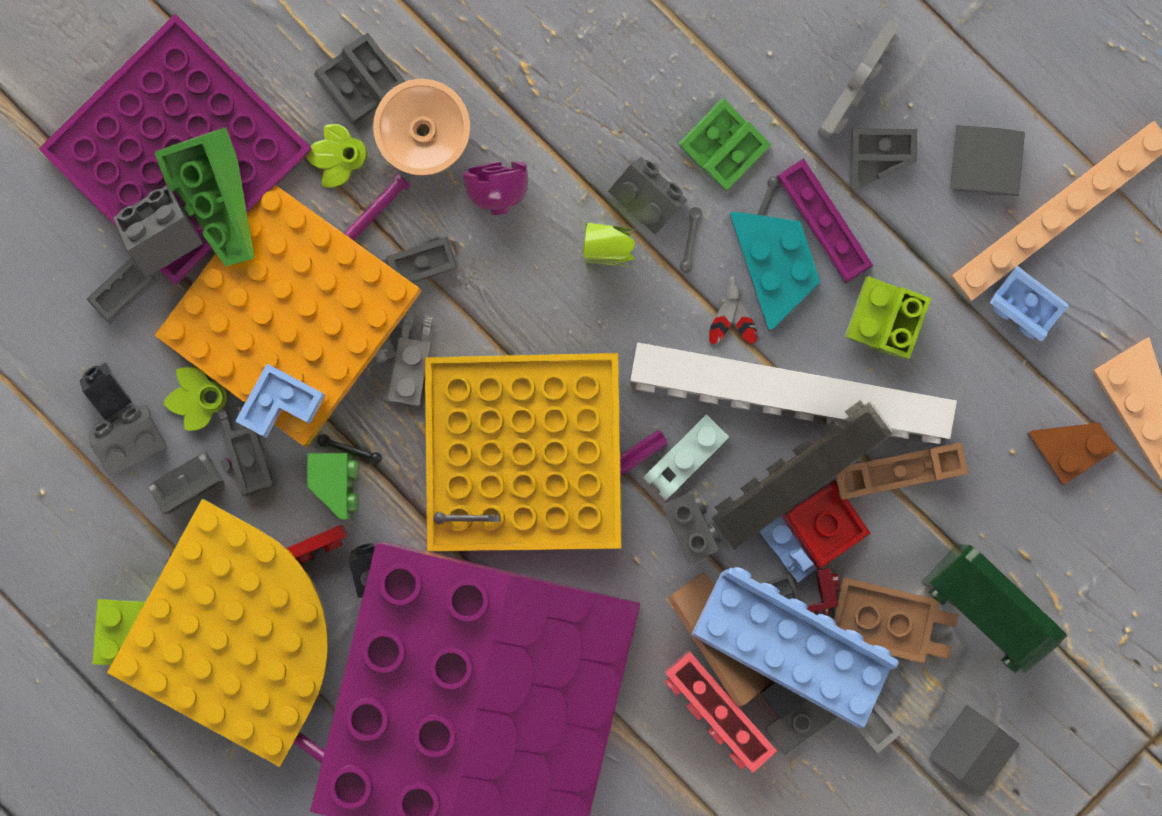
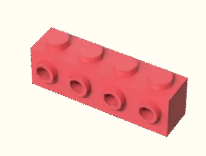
M689 650L664 671L669 677L664 682L676 696L681 692L690 701L686 707L698 721L703 717L712 726L707 731L719 745L724 742L728 744L733 750L729 756L741 770L747 766L753 773L777 752Z

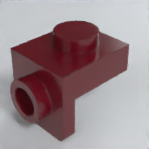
M831 568L814 570L821 602L808 604L807 610L816 615L832 614L831 608L838 607L836 593L841 592L837 573L832 574Z

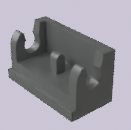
M204 451L173 471L153 481L148 487L162 513L170 514L224 482L208 453Z

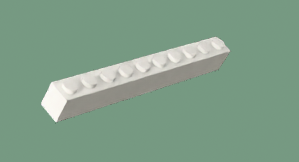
M638 342L630 383L636 384L635 389L654 393L655 387L668 390V396L686 398L687 393L700 395L699 401L711 404H718L719 399L731 401L730 407L750 410V405L763 407L762 413L781 416L782 411L795 413V419L813 422L814 416L827 419V425L845 427L846 422L858 424V430L877 433V429L881 428L890 430L889 436L909 439V434L922 436L921 442L940 445L941 440L951 438L957 403L956 400Z

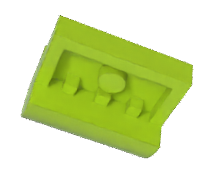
M868 276L863 283L844 337L871 347L872 350L901 359H910L932 298L904 287L898 288Z

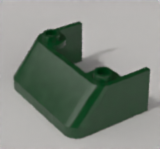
M956 544L921 581L925 586L932 588L929 594L941 605L948 602L955 606L985 634L1004 655L1001 659L1003 664L1015 674L1018 671L1026 673L1057 648L1067 637V634L1047 614L971 545Z

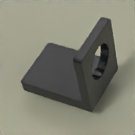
M373 543L359 545L354 550H351L349 564L358 598H362L365 586L361 582V575L365 571L370 570L375 549Z

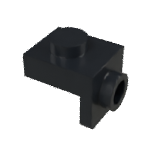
M107 363L89 368L80 379L82 392L104 420H107L132 403L130 396L112 375Z

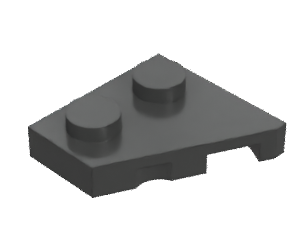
M852 128L850 190L857 191L863 186L916 162L917 129Z

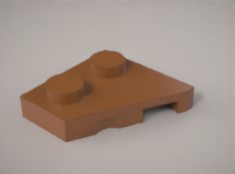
M1100 423L1040 429L1027 433L1061 485L1068 483L1117 450Z

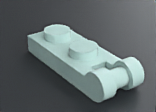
M706 414L643 479L649 485L653 483L661 491L659 495L666 501L729 436ZM667 467L676 475L671 482L661 474Z

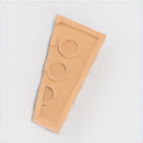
M1147 337L1092 370L1157 478L1162 480V375L1150 338Z

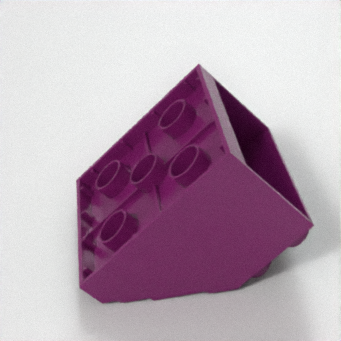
M376 542L310 812L325 816H590L640 603L392 542Z

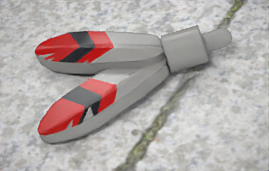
M732 276L729 278V286H726V299L728 300L721 306L709 330V341L711 344H716L724 338L732 321H734L738 331L746 341L752 344L757 341L756 326L742 302L738 300L739 286H736V279Z

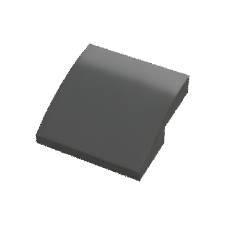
M369 33L343 48L341 54L315 70L314 76L352 125L376 109L383 97L391 89L406 82Z
M957 125L950 189L953 191L985 192L988 195L1019 196L1025 132L992 127Z

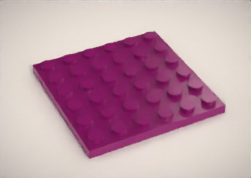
M174 14L39 150L116 226L113 217L118 215L125 207L133 206L146 198L152 191L167 185L154 153L158 150L226 127L238 159L246 211L248 213L262 199L266 192H269L275 185H278L308 155L312 148L185 22ZM173 191L184 209L186 204L181 199L179 194L176 191ZM188 215L203 244L160 269L175 285L213 250L203 236L204 229L194 215L191 217Z

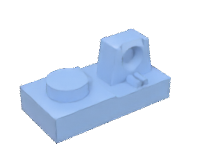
M782 512L758 530V532L795 581L799 582L814 571L816 567L782 518V515L785 514V512Z

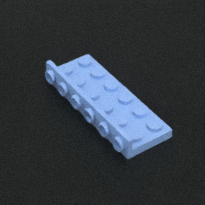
M728 568L721 572L691 636L859 729L864 728L889 671L896 668L899 663L897 659L891 657L892 653L884 647L878 645L871 646L864 642V637L855 631H845L835 625L836 622L832 618L807 610L808 606L797 599L791 598L789 600L779 594L780 591L775 586L768 583H758L751 579L752 575L742 568Z

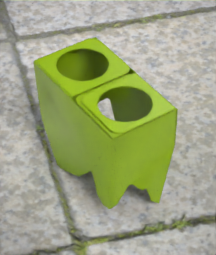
M586 223L585 246L583 248L585 262L630 267L618 263H627L624 261L635 259L630 254L634 249L635 241L628 237L631 233L624 231H636L637 229Z

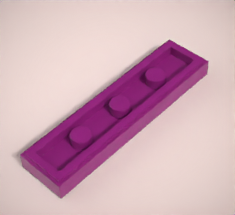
M804 158L776 176L845 284L874 266Z

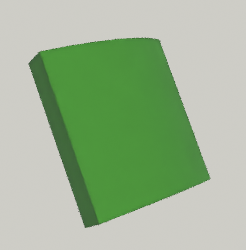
M720 99L677 144L725 190H728L771 146L763 135L750 122H746L725 99Z

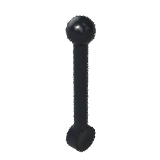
M326 434L318 437L317 441L321 447L331 446L369 459L374 465L382 461V456L378 452L371 454L333 441Z

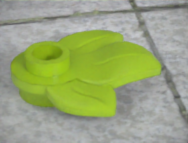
M328 124L324 126L325 140L312 144L310 146L312 150L306 158L312 165L324 169L322 186L335 188L347 183L352 171L361 168L365 164L368 152L365 144L359 139L352 138L346 127L339 124ZM350 148H353L354 156L353 158L348 159L347 151Z
M193 367L176 369V377L181 387L170 393L164 400L163 405L173 413L185 415L184 429L186 431L200 430L209 424L213 413H217L218 410L225 407L228 400L227 391L219 383L209 381L207 375L200 369ZM213 391L217 394V400L210 404L207 402L206 396L209 392Z

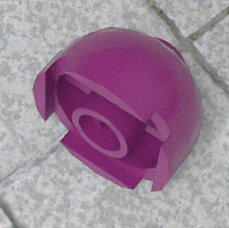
M501 162L471 167L468 169V172H463L466 193L476 206L481 209H490L491 215L507 214L510 212L509 207L517 205L525 197L528 189L527 165L523 162H511L512 168H508L507 166H502Z

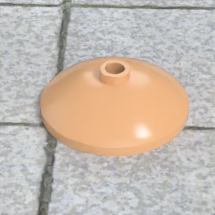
M414 79L397 85L383 97L375 112L373 132L379 151L393 167L407 174L427 176L448 169L461 157L470 137V119L462 99L451 88L430 79ZM421 126L429 128V133L426 136L418 135L417 131Z

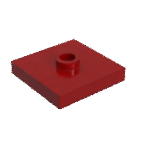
M835 480L782 515V518L817 570L823 568L871 534L849 500L840 499L838 485Z

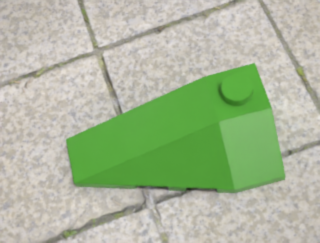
M227 128L215 130L154 152L166 184L172 192L176 191L186 204L184 207L185 211L190 217L194 215L204 229L203 236L225 267L255 258L238 159Z

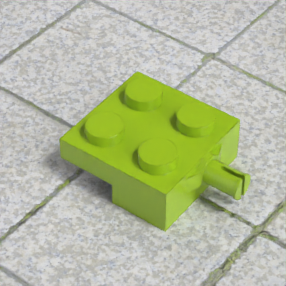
M97 599L92 664L111 666L146 601Z

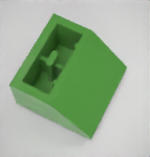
M308 453L307 487L339 519L353 520V513L359 512V495L353 493V481L359 480V462L353 460V455L348 453Z

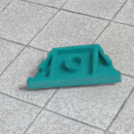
M731 212L729 216L768 331L773 330L821 282L801 222L749 213Z

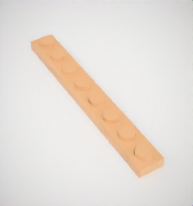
M1152 121L950 276L969 302L1162 155L1161 128L1155 121Z

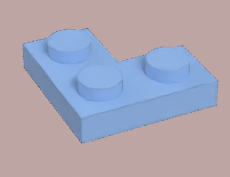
M266 364L236 422L267 438L282 409L310 424L326 395Z

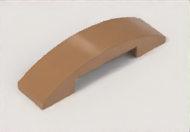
M962 442L835 469L841 500L969 474Z

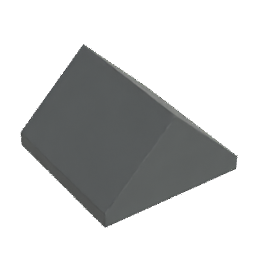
M966 705L929 758L980 796H983L1020 744L1000 727Z

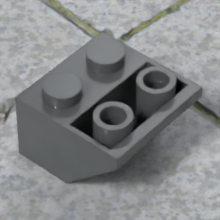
M168 185L152 191L146 198L133 206L125 207L118 215L113 217L127 251L146 277H149L203 244L194 225Z

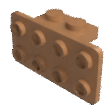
M705 573L699 574L669 596L674 611L679 615L690 634H692L714 588V585ZM691 636L737 706L741 707L748 703L772 682L771 679Z

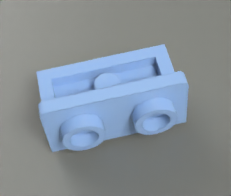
M1018 266L1015 267L994 293L990 302L994 306L993 310L996 314L1005 320L1012 319L1020 325L1019 330L1030 339L1036 337L1040 341L1044 340L1047 332L1069 305Z

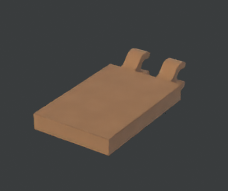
M843 577L841 592H839L838 607H836L833 620L836 622L835 625L845 631L852 630L864 637V642L871 646L878 645L884 647L892 653V656L925 663L926 654L949 659L952 646L930 641L934 622L956 627L959 614L937 610L938 601L933 598Z

